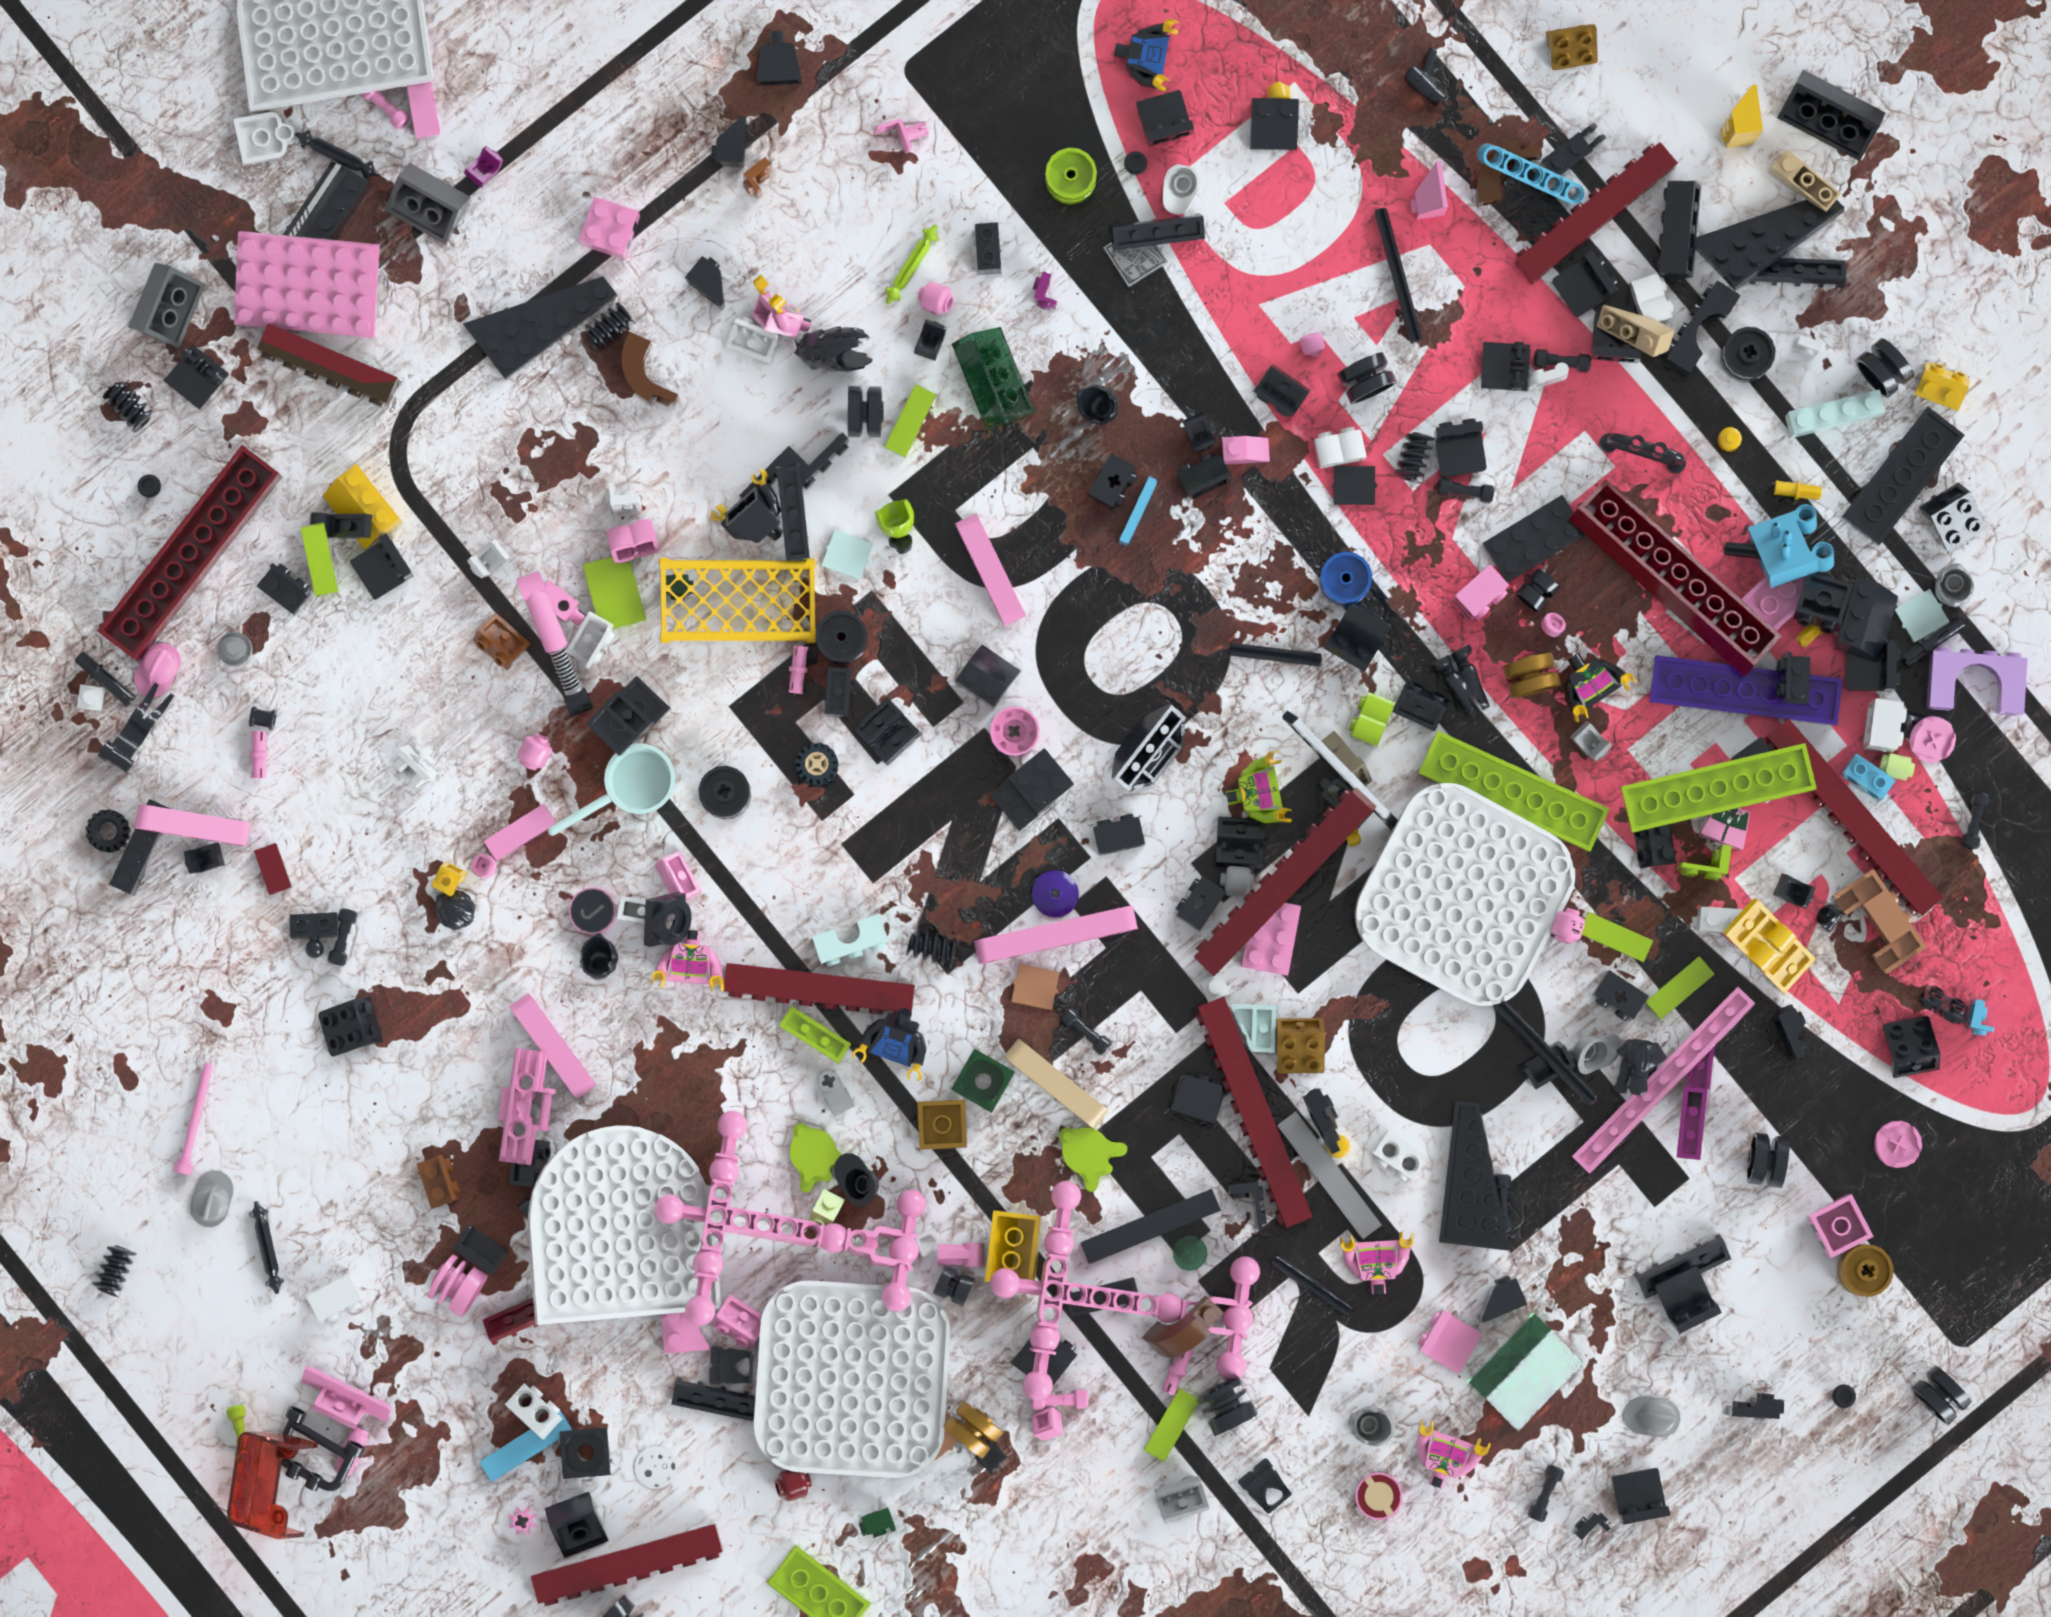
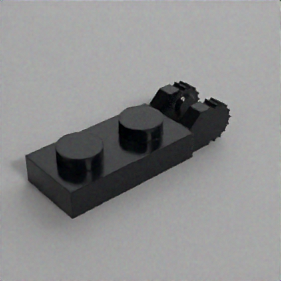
M1594 122L1581 133L1578 132L1542 159L1541 162L1548 170L1562 175L1592 153L1593 149L1606 139V136L1604 134L1599 135L1590 144L1587 143L1584 137L1594 132L1598 127Z

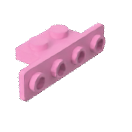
M306 1366L301 1381L321 1391L313 1404V1410L354 1430L364 1413L387 1422L392 1406L388 1405L385 1401L376 1399L360 1389H355L340 1379L328 1376L317 1368Z

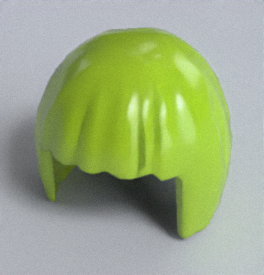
M907 499L890 502L874 513L877 525L884 534L890 537H904L910 532L914 524V512Z

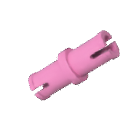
M793 645L792 666H789L791 676L788 692L803 694L804 677L808 671V668H806L808 647Z
M251 731L252 752H249V757H252L251 778H266V757H268V752H266L267 731Z
M1189 1350L1175 1357L1173 1364L1169 1365V1374L1163 1388H1161L1162 1391L1175 1396L1182 1377L1186 1376L1187 1372L1185 1370L1194 1353L1193 1351Z

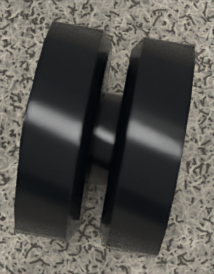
M1744 327L1737 329L1725 341L1720 353V362L1723 370L1730 378L1738 382L1749 383L1760 379L1771 368L1775 360L1776 349L1772 338L1765 331L1757 327ZM1745 352L1750 353L1751 357L1747 358Z
M1880 338L1871 346L1872 353L1865 351L1855 359L1856 366L1866 381L1875 390L1880 389L1881 395L1889 398L1898 390V383L1904 385L1914 377V371L1905 357L1894 345L1884 338Z
M1383 352L1362 358L1337 373L1342 386L1353 385L1346 392L1351 405L1374 397L1397 383L1392 371L1380 372L1388 364Z
M848 386V437H861L863 423H867V435L869 438H881L882 423H884V401H882L881 386H869L867 389V401H863V390L860 386Z
M838 610L827 614L821 619L816 628L815 639L819 652L827 661L833 664L847 665L854 663L862 657L867 648L868 636L865 625L857 615L849 611ZM842 633L843 636H846V639L839 641L837 635Z
M717 766L709 770L701 779L698 788L699 799L704 809L713 817L722 820L734 819L743 814L749 807L752 797L751 786L745 775L737 768L730 766ZM724 789H728L730 791L728 793L727 798H724L723 795H721V792Z
M1754 1133L1747 1161V1183L1761 1185L1766 1176L1769 1187L1782 1188L1789 1161V1137L1775 1136L1770 1146L1768 1134Z
M1934 1365L1926 1373L1927 1379L1932 1386L1924 1380H1919L1911 1390L1929 1412L1948 1426L1957 1417L1956 1411L1950 1404L1963 1411L1972 1403V1400L1946 1372L1937 1365Z

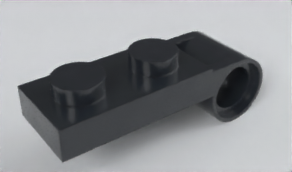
M312 512L310 513L309 525L324 523L328 539L370 538L372 515Z

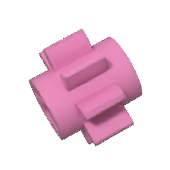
M516 1507L517 1514L508 1516L510 1519H513V1523L508 1527H515L517 1529L516 1535H519L523 1530L529 1535L530 1531L528 1528L530 1526L537 1527L535 1523H532L533 1518L537 1514L531 1515L528 1513L529 1507H526L523 1512H521L519 1507ZM519 1515H522L523 1518H528L529 1521L526 1522V1527L522 1524H517V1521L520 1519Z

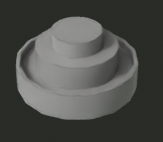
M230 632L220 639L217 652L219 658L225 664L238 667L250 660L253 647L251 641L244 634Z

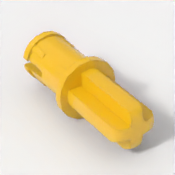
M1775 481L1774 495L1795 497V500L1798 498L1820 500L1822 488L1820 486L1800 484V481H1797V483Z
M1811 625L1806 627L1795 640L1800 646L1805 648L1819 634L1822 635L1824 632L1820 630V627Z

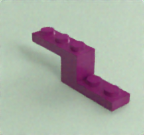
M1715 1046L1687 1074V1083L1683 1090L1677 1158L1701 1160L1705 1116L1708 1114Z

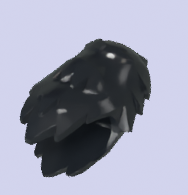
M836 326L825 330L818 329L805 333L801 340L795 339L797 349L794 351V354L812 370L826 368L831 372H850L863 369L873 361L872 358L867 357L866 353L851 350V348L863 345L862 342L870 338L860 328Z

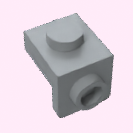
M1588 721L1570 736L1580 750L1594 761L1603 758L1612 746Z

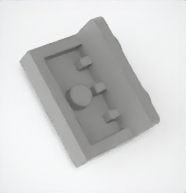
M1187 1476L1179 1482L1173 1484L1164 1483L1154 1489L1164 1524L1210 1510L1200 1476Z

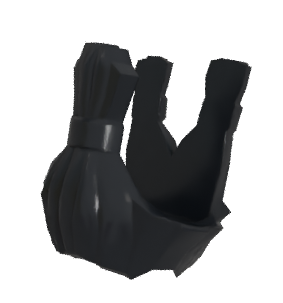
M1637 1038L1633 1040L1628 1039L1621 1047L1615 1050L1623 1058L1613 1091L1626 1093L1628 1088L1631 1094L1642 1096L1647 1092V1079L1657 1070V1065L1667 1059V1056L1657 1042Z

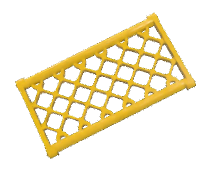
M667 557L659 558L660 643H670V641H806V643H816L814 581L816 562L814 558H805V560H669ZM666 569H672L676 577L670 585H666ZM685 569H695L699 579L693 585H688L683 580L682 575ZM709 569H717L722 575V580L715 586L705 578ZM732 570H742L746 576V579L739 586L729 579ZM756 570H766L769 576V580L763 586H760L752 578ZM779 570H789L793 577L786 586H783L776 579ZM802 570H808L809 586H806L799 579ZM677 580H680L687 587V591L681 597H677L670 589ZM700 580L705 581L711 587V591L705 597H701L694 590V586ZM724 580H727L734 587V592L729 597H724L717 590V587ZM748 580L758 588V591L752 597H747L741 591V586ZM772 580L781 588V591L775 597H771L764 590V587ZM793 581H798L804 587V592L797 598L787 589ZM666 592H669L676 599L675 604L669 609H666ZM688 592H692L699 599V603L693 609L688 608L682 601ZM712 592H716L723 599L722 604L717 609H713L706 602V598ZM735 592H739L746 599V603L740 609H736L729 602L730 597ZM759 592H762L770 600L764 609L758 608L753 603V598ZM782 592L787 593L793 600V603L787 609H783L776 602V598ZM806 592L809 593V609H806L799 602V599ZM676 604H681L688 611V614L681 621L671 614V609ZM700 604H705L711 610V615L704 621L700 620L694 613V610ZM723 604H728L735 612L728 621H725L718 614V609ZM747 604H751L758 611V615L752 621L747 620L741 614V610ZM770 604L776 605L781 610V615L775 621H772L764 613ZM794 604H798L805 612L799 621H795L788 614V610ZM666 615H669L676 622L673 631H666ZM689 615H692L700 623L696 631H686V628L683 626V621ZM713 615L723 622L720 632L710 631L706 625V622ZM737 615L747 624L743 632H733L729 624ZM760 615L770 623L766 632H757L753 626V622ZM782 616H787L793 622L790 632H780L779 627L776 625V622ZM805 616H809V632H803V628L800 626V621Z

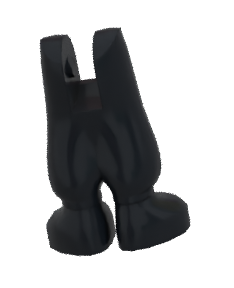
M1470 644L1450 654L1459 671H1455L1449 655L1430 664L1433 670L1441 671L1444 674L1443 681L1455 696L1468 718L1475 715L1469 698L1475 696L1482 710L1490 707L1480 683L1476 667L1468 661V657L1472 653Z

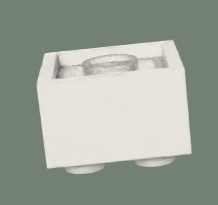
M1875 698L1868 703L1862 749L1892 753L1898 749V746H1902L1904 732H1900L1901 723H1905L1907 709L1903 708L1904 702Z

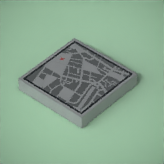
M1111 242L1103 247L1128 288L1168 263L1158 245L1114 251Z

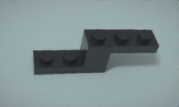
M842 432L810 465L788 446L765 469L767 472L766 483H770L772 486L777 481V466L799 463L802 488L809 489L816 481L814 477L820 471L822 473L826 472L833 464L831 460L836 455L840 457L849 448L847 445L849 438ZM760 474L757 479L762 480V475ZM752 482L739 495L740 499L747 495L755 486L760 488V485Z

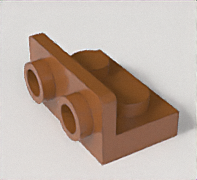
M766 157L743 173L744 189L751 197L755 195L758 199L762 196L757 182L759 184L764 183L770 178V172L772 171L771 163Z
M497 613L493 614L477 630L473 641L480 650L488 653L498 666L504 667L506 670L511 668L513 662L531 644Z
M439 1155L438 1157L417 1163L431 1209L459 1200L458 1195L461 1194L457 1180H452L450 1172L454 1170L450 1158L446 1159L445 1155Z

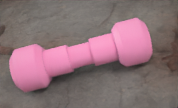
M379 91L360 94L365 100H372L377 106H380L396 129H402L409 122L410 116L403 109L398 110L393 104H390Z
M1081 1389L1064 1395L1050 1394L1043 1400L1035 1401L1031 1399V1408L1033 1410H1043L1045 1406L1074 1405L1077 1409H1084L1088 1407V1391Z

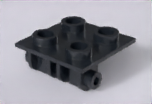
M1483 342L1481 389L1528 391L1527 379L1529 376L1530 345L1524 344V342H1515V344Z
M192 345L190 349L186 348L181 354L182 359L163 381L200 410L228 377L229 373L196 346Z
M1928 984L1925 985V992L1918 999L1922 1007L1931 1011L1935 1006L1933 1013L1940 1009L1939 1016L1942 1017L1944 1015V1019L1952 1024L1966 1023L1968 1007L1965 1006L1966 1004L1961 999L1956 997L1952 999L1945 995L1944 990L1938 986L1933 985L1931 987Z

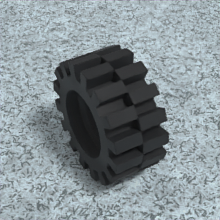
M111 809L99 810L98 813H94L93 817L87 821L86 837L89 839V843L99 851L114 853L113 851L121 850L122 846L125 847L127 839H130L129 832H131V828L128 825L129 822L125 819V816ZM106 822L114 823L117 828V834L111 840H104L99 833L101 825Z

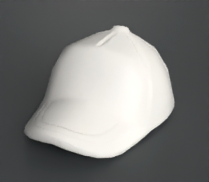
M1177 164L1167 171L1164 179L1163 205L1168 212L1180 215L1189 209L1200 184V177L1195 168Z

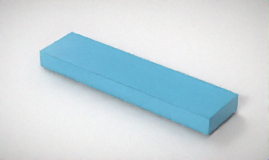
M561 1410L557 1414L562 1420L544 1440L530 1429L479 1462L491 1482L559 1440V1431L572 1430Z

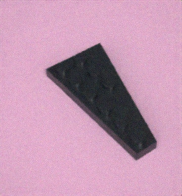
M1803 200L1698 236L1696 239V250L1736 291L1841 215L1845 207L1836 200L1825 212L1808 200Z
M602 276L463 323V325L504 379L507 380L618 295Z
M1455 1101L1439 1242L1510 1251L1481 1106L1479 1103Z

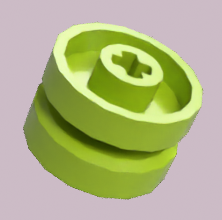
M1066 148L1059 150L1051 156L1046 166L1045 182L1048 192L1054 199L1063 204L1073 205L1083 202L1090 197L1095 189L1097 176L1095 163L1088 153L1080 149ZM1072 173L1075 174V177L1072 179L1067 177V174L1070 176Z

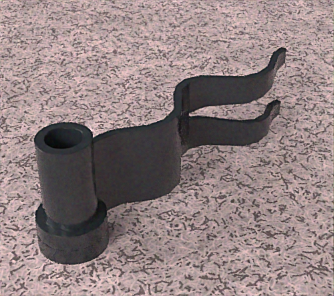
M155 682L147 696L134 710L114 742L107 741L100 750L98 757L104 761H110L127 773L135 762L131 759L144 742L152 726L167 709L175 695L170 693L152 713L143 719L159 686Z

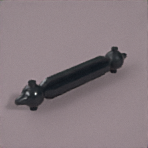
M310 130L295 133L302 148L310 145L314 151L354 171H361L364 179L370 176H379L373 161L364 163L361 158L321 138H313Z
M255 1201L252 1212H249V1216L256 1219L254 1227L264 1270L269 1276L265 1285L273 1289L275 1294H279L284 1278L277 1276L279 1267L269 1224L264 1218L268 1213V1209H264L258 1201Z

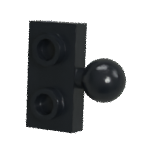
M337 912L290 914V938L310 939L305 946V952L310 958H319L324 952V946L319 941V938L338 937Z

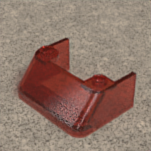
M256 1431L240 1434L237 1442L227 1508L228 1521L233 1526L278 1540L304 1537L305 1532L287 1527V1510L283 1506L276 1504L282 1458L292 1459L297 1455L299 1449L318 1448V1443L286 1434Z

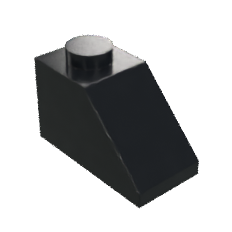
M741 116L717 137L716 145H712L711 159H715L716 166L745 167L746 117Z
M702 256L685 276V280L718 308L723 310L725 308L722 274L721 270L718 269L720 265L711 257L706 259Z

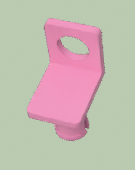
M900 118L876 126L873 134L877 135L896 129L904 153L907 154L912 148L910 141L928 136L929 131L928 127L925 128L927 126L925 121L905 127Z

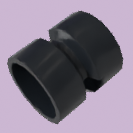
M1537 568L1529 577L1530 583H1524L1515 594L1527 607L1539 613L1547 604L1546 598H1552L1560 587L1549 575Z
M944 1266L933 1294L944 1299L949 1296L951 1302L964 1306L975 1278L966 1274L959 1276L956 1270ZM949 1282L956 1283L954 1289L948 1286Z

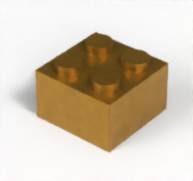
M965 1100L917 1102L920 1150L967 1148Z

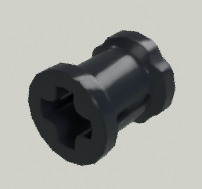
M253 706L250 712L249 726L268 727L269 730L273 731L277 710L266 711Z

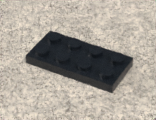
M1562 494L1483 542L1482 545L1503 579L1509 583L1586 535L1569 520L1574 512Z

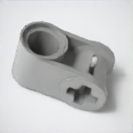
M827 1070L820 1074L818 1084L834 1117L855 1106L846 1087L843 1086L839 1076L834 1071ZM827 1074L829 1077L834 1076L835 1078L831 1088L828 1085L824 1086L822 1084L825 1080L824 1076Z

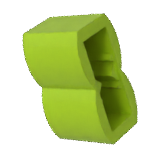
M1368 692L1367 697L1362 696L1357 709L1361 710L1358 719L1353 717L1348 729L1352 732L1351 738L1377 748L1395 702Z

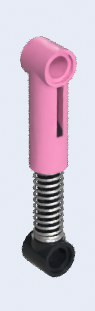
M539 570L517 578L519 589L524 601H526L544 650L549 655H552L550 658L553 659L552 662H555L554 666H556L555 670H558L556 673L559 674V681H562L561 685H564L565 694L563 698L570 716L574 717L592 710L593 706L585 687L583 688L580 685L581 683L577 678L578 675H576L575 668L571 663L572 660L568 656L569 653L566 652L565 646L567 641L548 597Z

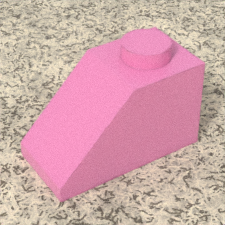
M1251 436L1222 438V460L1225 465L1270 462L1268 438Z

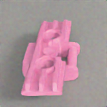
M515 1048L510 1088L503 1087L498 1120L505 1121L499 1161L531 1165L536 1131L550 1132L548 1122L552 1095L555 1094L556 1089L543 1088L548 1052ZM529 1076L532 1080V1085L529 1089L524 1090L521 1086V1081L524 1077ZM542 1092L539 1125H534V1118L530 1117L532 1099H537L538 1093ZM519 1123H522L525 1127V1133L521 1137H517L514 1133V1128Z

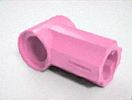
M963 1243V1245L938 1244V1265L984 1267V1243Z

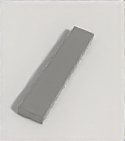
M1295 1111L1277 1125L1359 1236L1364 1239L1378 1229L1381 1223L1299 1114Z

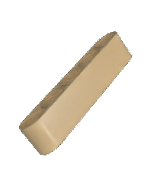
M1017 1039L1004 1055L1007 1061L1091 1128L1095 1129L1108 1113V1110L1020 1039Z

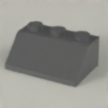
M409 163L398 175L385 211L446 245L461 221L471 197Z
M154 263L128 327L147 337L179 349L206 284L171 266Z

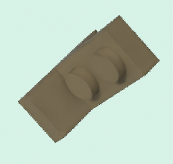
M1335 731L1321 740L1365 786L1373 781L1364 761L1360 757L1357 758Z

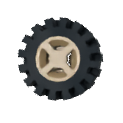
M818 742L816 744L811 743L803 747L801 752L799 751L796 759V770L801 779L809 785H826L835 778L838 772L839 763L837 756L828 745Z

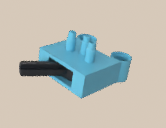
M1808 504L1801 505L1790 513L1748 527V538L1751 544L1726 542L1724 546V554L1727 556L1758 559L1770 588L1818 571L1827 572L1834 566V551L1829 543L1820 542L1810 552L1802 535L1814 532L1817 527L1816 510ZM1803 518H1810V520H1807V521H1804V520H1802V519H1803Z

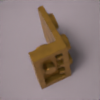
M1276 1019L1277 1073H1324V1019Z

